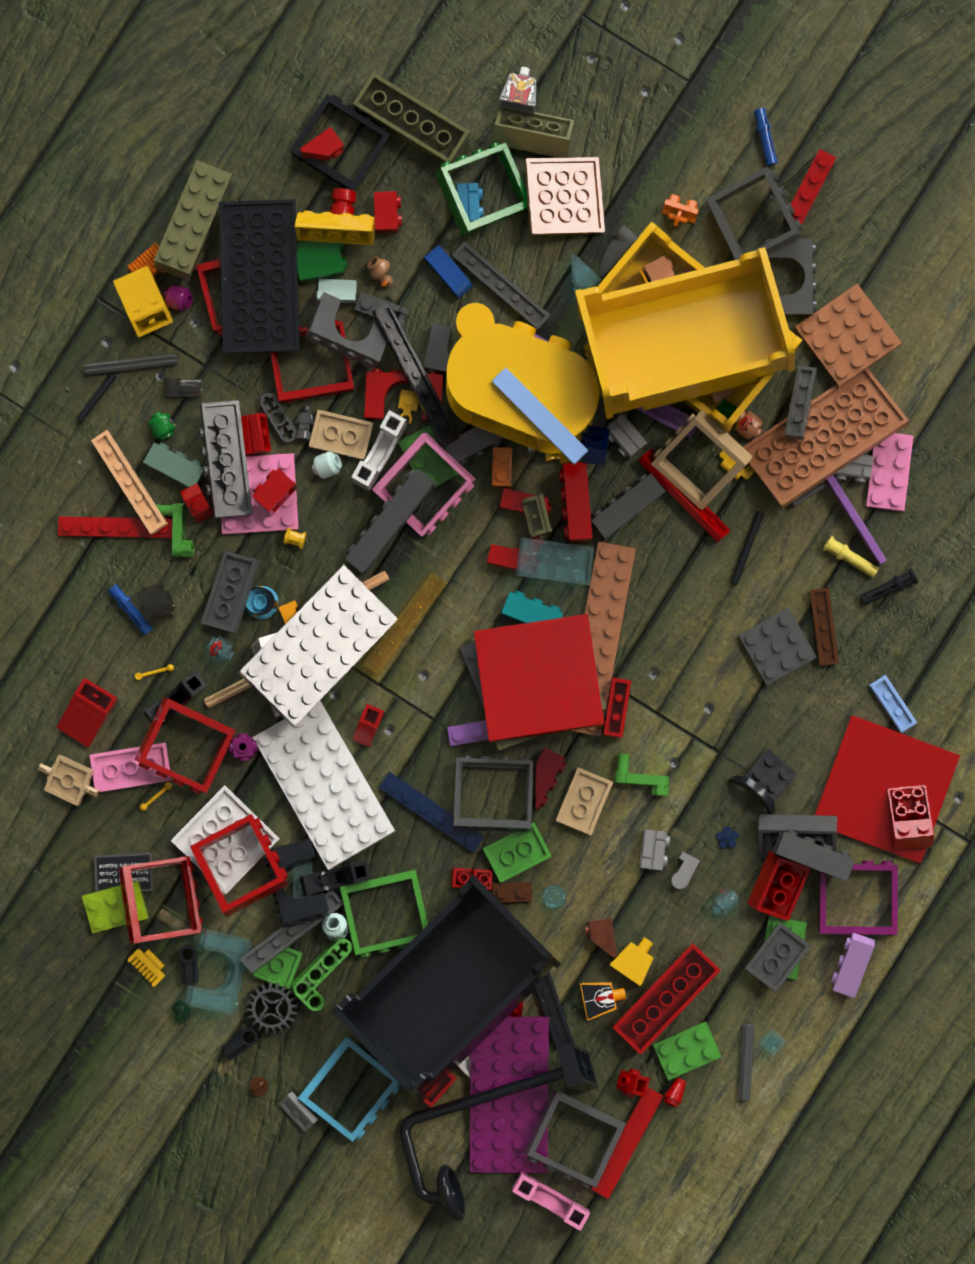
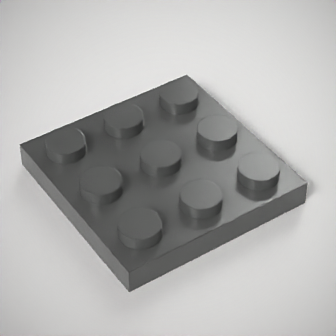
M789 608L738 635L766 686L817 658Z

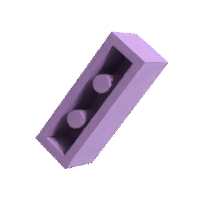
M852 933L851 938L847 937L844 944L845 954L844 956L840 955L837 966H840L837 973H833L831 979L833 991L855 998L873 952L875 940L856 933Z

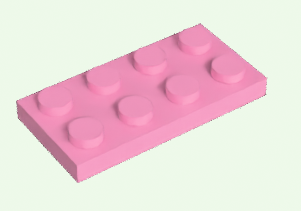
M895 433L873 448L871 479L868 484L866 507L905 511L913 445L912 435Z
M166 742L153 744L146 759L170 770ZM140 747L90 755L91 768L94 770V788L99 790V792L172 781V777L167 775L165 779L156 775L157 770L153 768L146 770L139 767L140 762L134 759Z

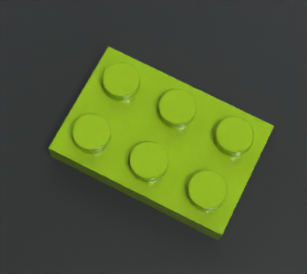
M134 881L133 888L138 920L141 921L148 919L149 916L139 881ZM121 885L82 896L92 934L126 925Z

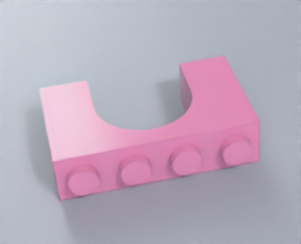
M524 1172L520 1173L512 1187V1192L528 1201L532 1200L561 1217L564 1222L580 1231L590 1215V1211Z

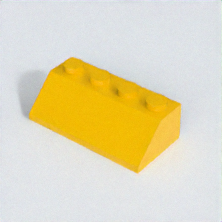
M303 211V213L298 212L295 222L297 241L373 245L375 220L374 217L368 214L352 216L349 213L335 215L331 212L318 214L312 211Z

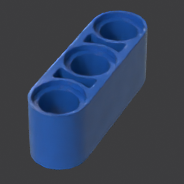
M439 245L424 256L426 262L458 299L473 287L469 279Z

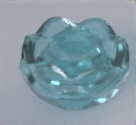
M551 885L545 888L542 899L546 906L551 909H557L565 904L567 895L561 886Z

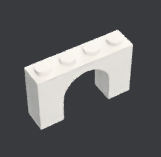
M389 410L380 426V433L366 459L360 461L351 477L354 484L369 492L371 491L407 427L406 419Z

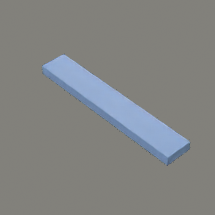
M507 368L492 380V383L574 465L588 452L576 437Z

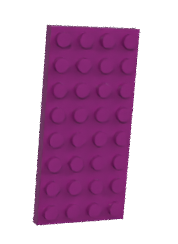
M508 1016L471 1053L470 1095L547 1072L549 1016ZM548 1083L470 1107V1172L548 1173L545 1163L539 1161L536 1164L528 1160V1155L524 1153L548 1102ZM548 1125L535 1151L547 1158Z

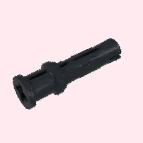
M910 568L908 572L900 576H893L891 581L860 594L863 604L867 605L898 590V592H901L905 587L912 584L916 585L918 580Z

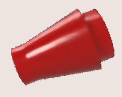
M676 1078L665 1093L663 1102L678 1108V1105L682 1103L687 1082Z

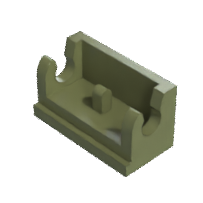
M543 494L522 500L531 538L552 533Z

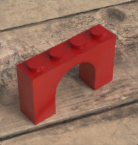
M371 369V372H366L365 420H384L385 398L389 390L399 384H409L401 370H390V373H385L381 369ZM432 371L427 376L442 403L443 375H439L437 371ZM422 411V422H428Z
M504 488L500 509L520 513L525 516L522 500L537 495ZM543 497L547 514L549 515L552 504L548 503L549 498ZM540 536L534 537L520 548H508L491 544L487 564L532 575V570H537L539 559H535L536 553L541 552L543 541L540 540Z

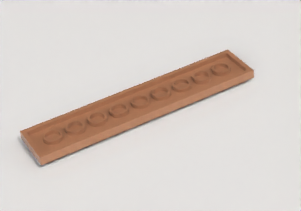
M598 542L585 614L589 616L599 690L605 705H607L636 548ZM603 726L571 731L601 737Z

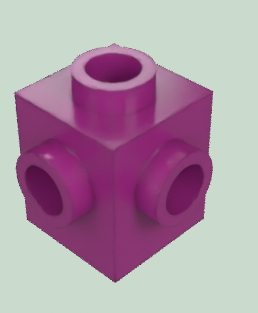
M248 733L237 734V738H232L233 743H230V754H234V758H239V761H250V757H255V752H258L257 740L254 741L252 736L248 737ZM245 743L246 749L240 750V744Z

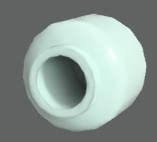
M330 451L316 456L312 465L314 474L322 479L337 475L342 467L340 457Z
M332 913L330 916L325 917L322 923L323 932L332 941L345 938L348 934V923L338 913Z

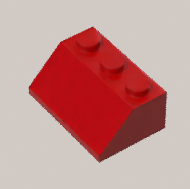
M769 850L747 903L757 911L789 921L811 868L773 854Z

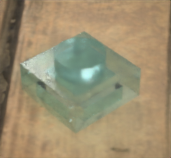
M773 1029L759 1042L772 1056L786 1043Z

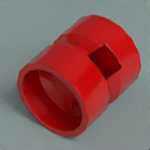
M334 188L331 198L334 204L331 205L330 212L335 215L349 213L354 216V207L352 205L356 203L357 192L349 189Z

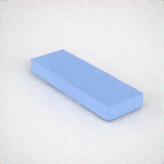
M886 675L869 685L900 733H903L917 723Z

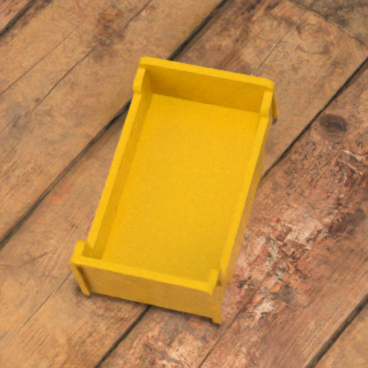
M765 247L745 253L738 260L606 294L601 293L600 287L575 290L579 319H583L602 389L606 419L613 418V414L643 407V411L757 382V377L786 369L788 372L795 371V349Z

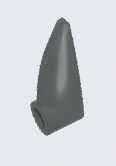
M623 226L615 234L603 255L599 270V276L602 279L638 239L626 226Z

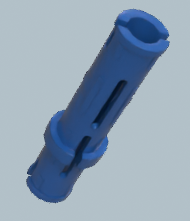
M759 108L753 112L757 124L756 131L759 132L766 166L776 165L778 161L771 137V124L768 123L766 109Z
M118 584L108 590V593L118 603L119 609H123L143 636L153 630V627L133 605L132 599L124 594Z

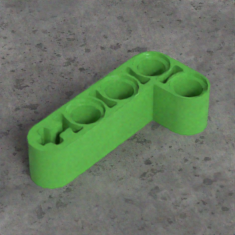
M345 938L332 941L292 981V992L312 1011H319L324 1006V999L315 988L349 955L352 950L350 941ZM339 943L344 944L345 948L343 950L340 949ZM334 950L335 953L338 954V956H336V955H335L334 953H332L331 951ZM329 955L332 956V962L329 965H325L324 958ZM317 969L319 972L318 976L311 979V971ZM300 983H304V991L297 992V986ZM318 997V1003L315 1006H311V998Z

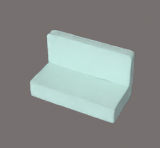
M319 279L317 301L325 292L341 299V303H356V280Z

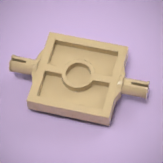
M62 755L57 756L55 764L51 768L42 763L39 765L38 771L48 775L44 791L76 806H80L86 793L95 798L98 796L99 790L90 786L94 770Z

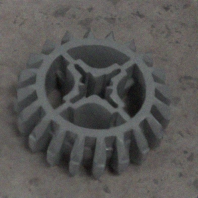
M268 982L267 989L264 984H261L262 991L255 988L254 990L257 995H249L254 1000L253 1002H246V1004L252 1005V1008H247L246 1012H252L253 1014L248 1016L249 1020L255 1018L252 1026H255L257 1023L260 1024L257 1029L258 1031L265 1027V1034H268L269 1028L272 1029V1034H276V1028H278L280 1033L284 1032L283 1025L287 1029L290 1028V1025L287 1023L288 1020L292 1023L295 1022L291 1015H298V1012L292 1011L293 1008H298V1004L292 1005V1001L297 1000V998L292 997L290 999L289 995L293 993L292 990L287 993L284 992L287 986L284 985L282 989H279V983L277 982L275 988H272V982ZM276 992L282 996L276 1001H271L264 994ZM260 998L265 1005V1009L258 1016L256 1006ZM286 1000L288 1012L284 1018L279 1008ZM280 1001V1003L277 1004V1007L275 1008L276 1013L273 1014L272 1011L271 1013H267L265 1015V1013L269 1009L268 1003H271L273 1005V1003L276 1004ZM272 1015L276 1017V1019H278L280 1023L267 1024L262 1020H264L267 1016Z

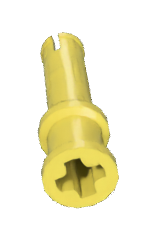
M832 535L823 547V551H829L838 560L843 559L871 578L875 576L879 567L849 550L848 545H843L836 541Z

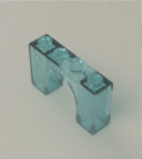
M202 928L197 947L223 954L229 964V974L226 981L214 989L188 985L184 1004L233 1015L238 1006V992L242 989V974L246 971L240 958L251 950V939Z

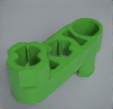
M185 503L156 505L163 516H172L173 557H193L194 541L185 540Z
M618 754L614 783L652 785L651 795L668 796L669 776L630 774L628 772L630 755Z

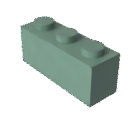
M162 442L159 445L153 443L143 461L146 466L186 487L196 483L200 484L203 478L202 463L196 460L190 462L186 459L187 456L179 451H176V453L169 450L170 447Z

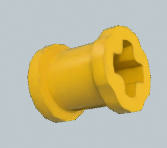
M288 528L283 543L299 546V549H302L307 533H298Z

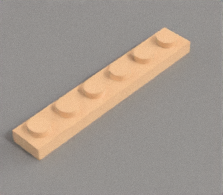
M106 430L91 440L149 533L153 535L168 525L110 432Z

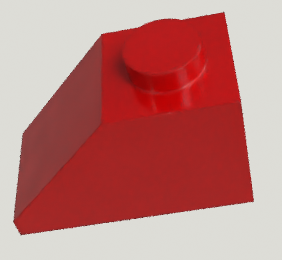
M330 127L301 147L300 154L306 158L330 161L332 158L337 159L343 154L344 144Z
M197 483L180 492L196 523L213 516V512Z

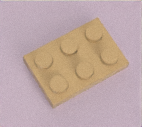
M317 410L309 447L365 460L374 423Z
M577 768L556 821L592 835L613 782Z

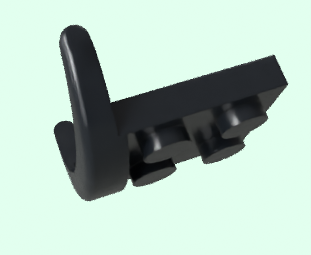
M768 749L744 777L732 776L728 781L749 791L762 803L768 814L774 815V801L795 778L797 773Z

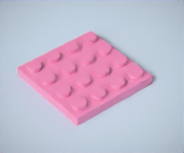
M294 453L246 456L253 514L221 518L222 535L287 531L288 528L299 530L297 491L272 516L252 497L254 495L253 490L260 483L263 485L267 481L266 476L273 469L276 471L279 468L296 483Z

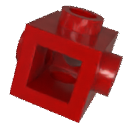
M630 1068L629 1072L621 1070L616 1089L622 1090V1095L634 1098V1094L645 1097L650 1078L640 1075L641 1071Z

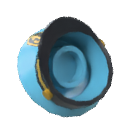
M267 586L252 588L245 606L247 613L257 619H267L274 615L278 608L277 594Z

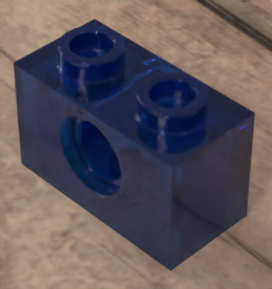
M587 425L586 433L582 432L580 442L588 450L582 457L583 463L604 466L610 429Z

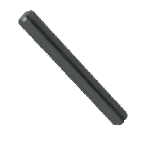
M176 354L85 364L83 369L85 375L170 366L178 364V357Z

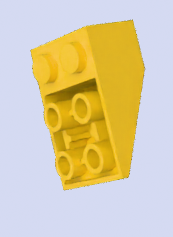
M148 265L113 281L138 338L173 322L172 315Z

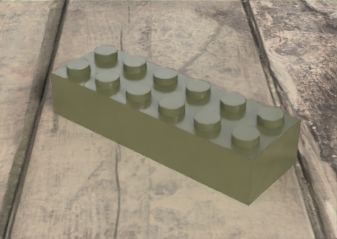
M374 72L353 103V107L358 112L371 117L377 124L385 126L390 132L441 163L447 161L454 163L470 137V131Z
M196 160L155 256L154 268L190 281L219 212V202L224 200L231 184V173Z

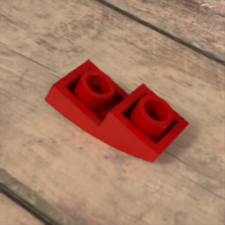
M452 868L450 887L461 888L474 875L487 889L492 890L493 870Z

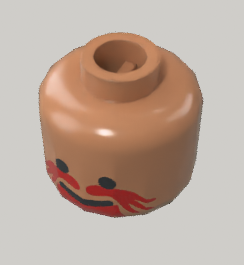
M751 411L743 412L735 422V431L746 440L751 437L756 439L763 431L760 428L762 420Z

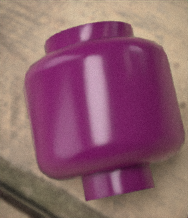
M175 284L166 289L163 294L167 307L177 311H184L190 308L193 301V295L188 288Z

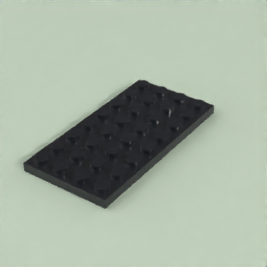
M295 199L219 202L223 354L300 351Z

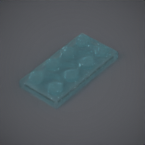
M520 538L516 576L590 585L594 547Z

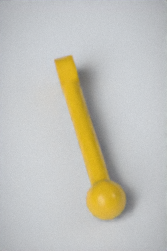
M169 664L165 668L142 674L138 672L135 674V679L141 680L143 677L164 671L172 672L174 666Z
M170 782L165 783L163 789L145 804L140 805V810L145 811L147 806L166 790L172 789V784Z

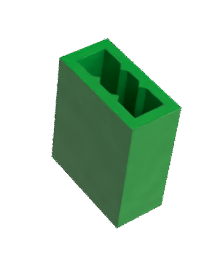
M297 242V263L300 283L344 275V269H347L348 266L346 257L342 258L340 252L344 250L343 243Z

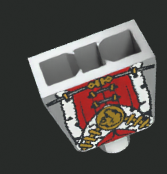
M520 67L518 74L512 73L509 75L500 96V108L534 114L536 79L529 77L531 72L529 68Z

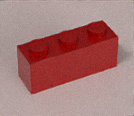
M612 677L603 736L623 738L632 680Z

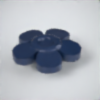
M726 826L723 828L724 834L718 832L716 838L722 840L719 843L720 847L726 848L729 845V847L733 848L737 844L733 839H737L739 835L737 831L731 832V828Z

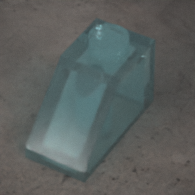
M573 254L571 256L572 291L575 293V290L597 287L602 279L579 257Z

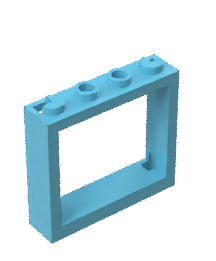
M346 1036L298 1099L353 1142L355 1138L359 1141L366 1132L363 1130L366 1124L371 1125L377 1118L376 1111L379 1108L383 1110L390 1101L387 1097L391 1092L395 1094L402 1085L378 1060ZM348 1047L392 1080V1083L353 1133L309 1099V1096Z

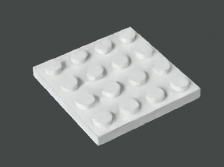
M224 785L181 829L171 842L186 856H190V860L201 870L190 848L191 845L250 814L255 819L258 817ZM260 820L264 827L261 829L263 835L267 834L272 843L269 845L271 849L280 838ZM251 825L202 850L221 890L225 894L265 855Z

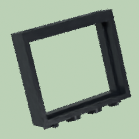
M327 94L290 152L292 156L341 187L357 192L391 140L390 130L383 125L379 127L374 124V120L367 115L363 117L358 114V110L351 105L347 107L341 103L342 100L336 95L331 97ZM329 104L382 137L354 181L320 160L302 157L300 154L301 146Z

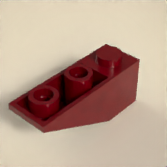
M546 747L536 763L535 808L537 810L540 806L544 808L548 797H546L548 790L553 791L557 780H555L557 773L562 774L566 766L564 757Z

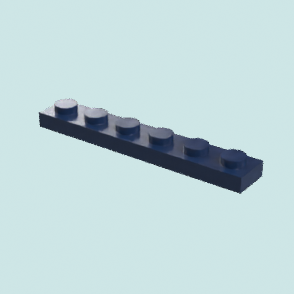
M391 772L387 774L379 786L381 790L473 853L484 839V836L477 831L454 830V815Z

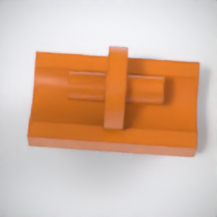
M671 194L669 199L665 201L662 214L668 215L669 219L675 220L674 226L676 227L679 222L685 224L687 222L695 223L699 210L697 209V201L688 200L687 204L683 205L679 203L680 197L678 195Z

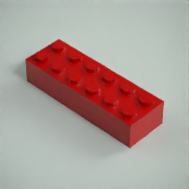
M691 943L612 1028L641 1055L721 970L699 948Z

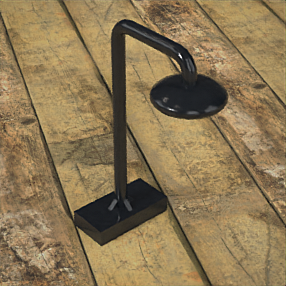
M572 1043L557 1047L561 1067L427 1108L407 1116L400 1127V1139L416 1195L422 1201L430 1204L441 1202L446 1213L456 1221H462L465 1217L466 1210L462 1188L451 1166L448 1164L440 1166L436 1179L437 1191L430 1192L426 1189L411 1136V1130L414 1125L565 1078L567 1086L582 1092L599 1088L588 1050Z

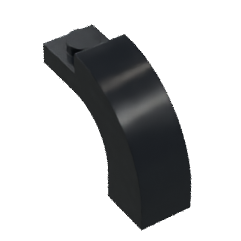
M194 671L181 680L165 698L186 707L205 690L207 684L197 671ZM163 698L143 712L151 723ZM169 708L164 721L170 719L178 712Z
M367 861L299 877L303 895L371 880Z

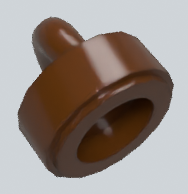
M261 1076L253 1078L249 1084L251 1093L256 1096L264 1095L269 1088L268 1081Z

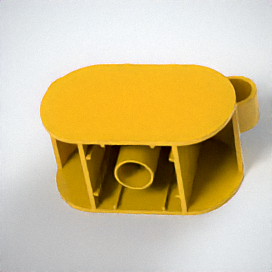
M471 303L462 307L456 318V332L460 339L453 347L447 364L446 393L453 412L470 425L545 454L562 453L492 383V380L507 368L580 442L586 436L593 423L599 396H603L593 356L585 360L577 353L570 351L573 345L570 341L558 336L551 335L549 342L536 338L534 336L536 329L523 322L515 321L513 328L503 324H494L492 312L483 304Z

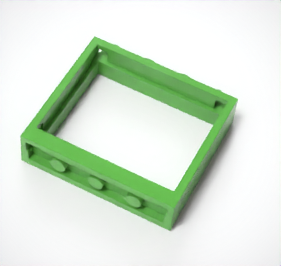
M416 870L340 887L355 955L360 954V958L371 956V951L378 950L379 954L389 952L390 947L393 946L402 949L417 935L360 948L348 893L412 879L421 923L424 929L428 925Z

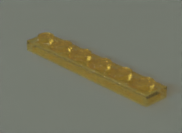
M432 572L363 665L379 676L446 587L447 583Z

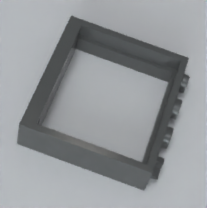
M768 167L706 199L735 260L740 259L743 252L719 203L765 178L791 230L759 248L765 247L767 255L803 237L800 231L802 230V225L798 219H794L792 214L795 211L790 203L787 204L785 200L787 195L783 187L779 188L777 184L779 178L775 171H771Z
M467 755L466 757L456 758L454 830L531 833L533 761L524 759V757L518 758V760H510L509 757L491 759L489 756H481L479 759H474ZM462 768L527 771L525 821L460 818Z
M553 1089L524 1153L528 1155V1160L536 1164L541 1161L545 1163V1168L553 1172L558 1169L563 1172L562 1176L570 1180L575 1177L580 1180L579 1184L590 1188V1185L597 1187L626 1123ZM559 1101L615 1127L591 1178L535 1152Z

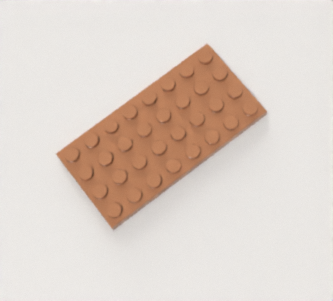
M866 369L839 388L836 384L812 400L804 440L785 438L787 417L743 446V448L753 456L748 464L783 509L910 423L871 371Z

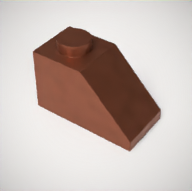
M612 918L588 921V925L585 926L586 937H590L593 943L610 956L617 957Z

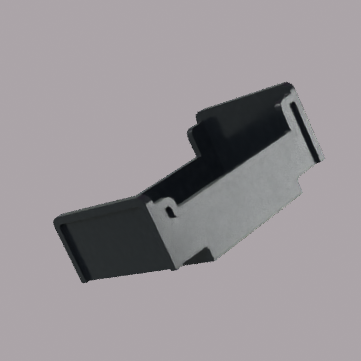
M472 875L459 889L457 896L356 996L351 993L348 994L331 1011L407 1092L424 1101L428 1097L426 1093L446 1073H452L534 991L533 987L553 967L557 969L561 963L508 911L480 880Z

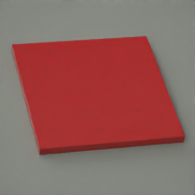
M588 614L474 631L489 743L605 725Z
M851 715L815 815L837 816L839 834L921 864L927 847L894 850L887 788L926 785L934 829L960 755Z

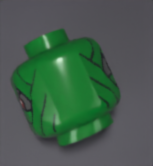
M159 411L151 415L152 420L147 425L155 439H160L161 441L174 435L173 431H175L176 426L170 414H162Z

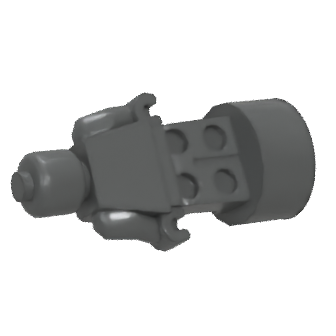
M309 405L303 407V412L299 413L296 424L299 423V428L296 431L295 440L307 443L311 439L309 431L310 425H314L313 414H310L311 407Z

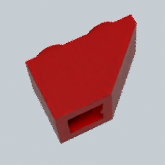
M366 704L352 740L371 747L385 711Z

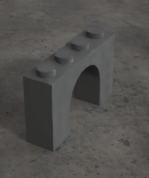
M812 238L797 239L768 255L769 261H788L794 263L803 274V286L799 291L791 295H779L785 317H809L813 315V312H816L817 304L816 300H813V293H816V282H813V274H816V263H813L812 255H816V244H812ZM766 239L765 244L774 239Z
M324 292L318 300L305 338L313 344H320L326 347L331 352H338L347 359L356 360L365 367L375 368L381 360L387 343L375 317L369 325L365 339L349 341L343 338L335 327V316L341 299Z
M437 323L432 324L424 363V370L427 371V374L437 371L441 374H446L447 377L448 345L452 330L451 326Z

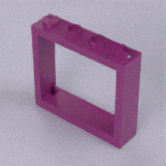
M862 861V864H853L852 870L891 871V927L826 926V874L819 872L818 934L898 935V865H893V861H881V865H874V861Z

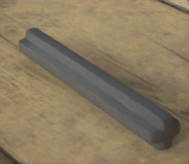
M752 1024L743 1025L739 1084L740 1101H750L755 1028Z

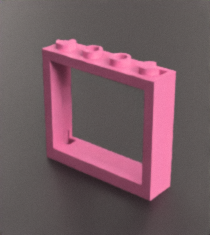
M427 432L419 436L372 489L385 502L387 500L391 501L393 496L386 488L426 443L452 466L466 481L425 526L414 515L408 519L407 523L420 536L431 535L437 528L435 524L439 520L442 522L449 515L447 511L452 506L455 508L462 501L460 497L464 492L468 494L473 489V482L476 480Z

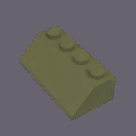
M499 108L492 144L497 142L499 145L506 143L508 147L519 151H529L538 155L553 156L554 158H566L574 120L537 112L529 114Z

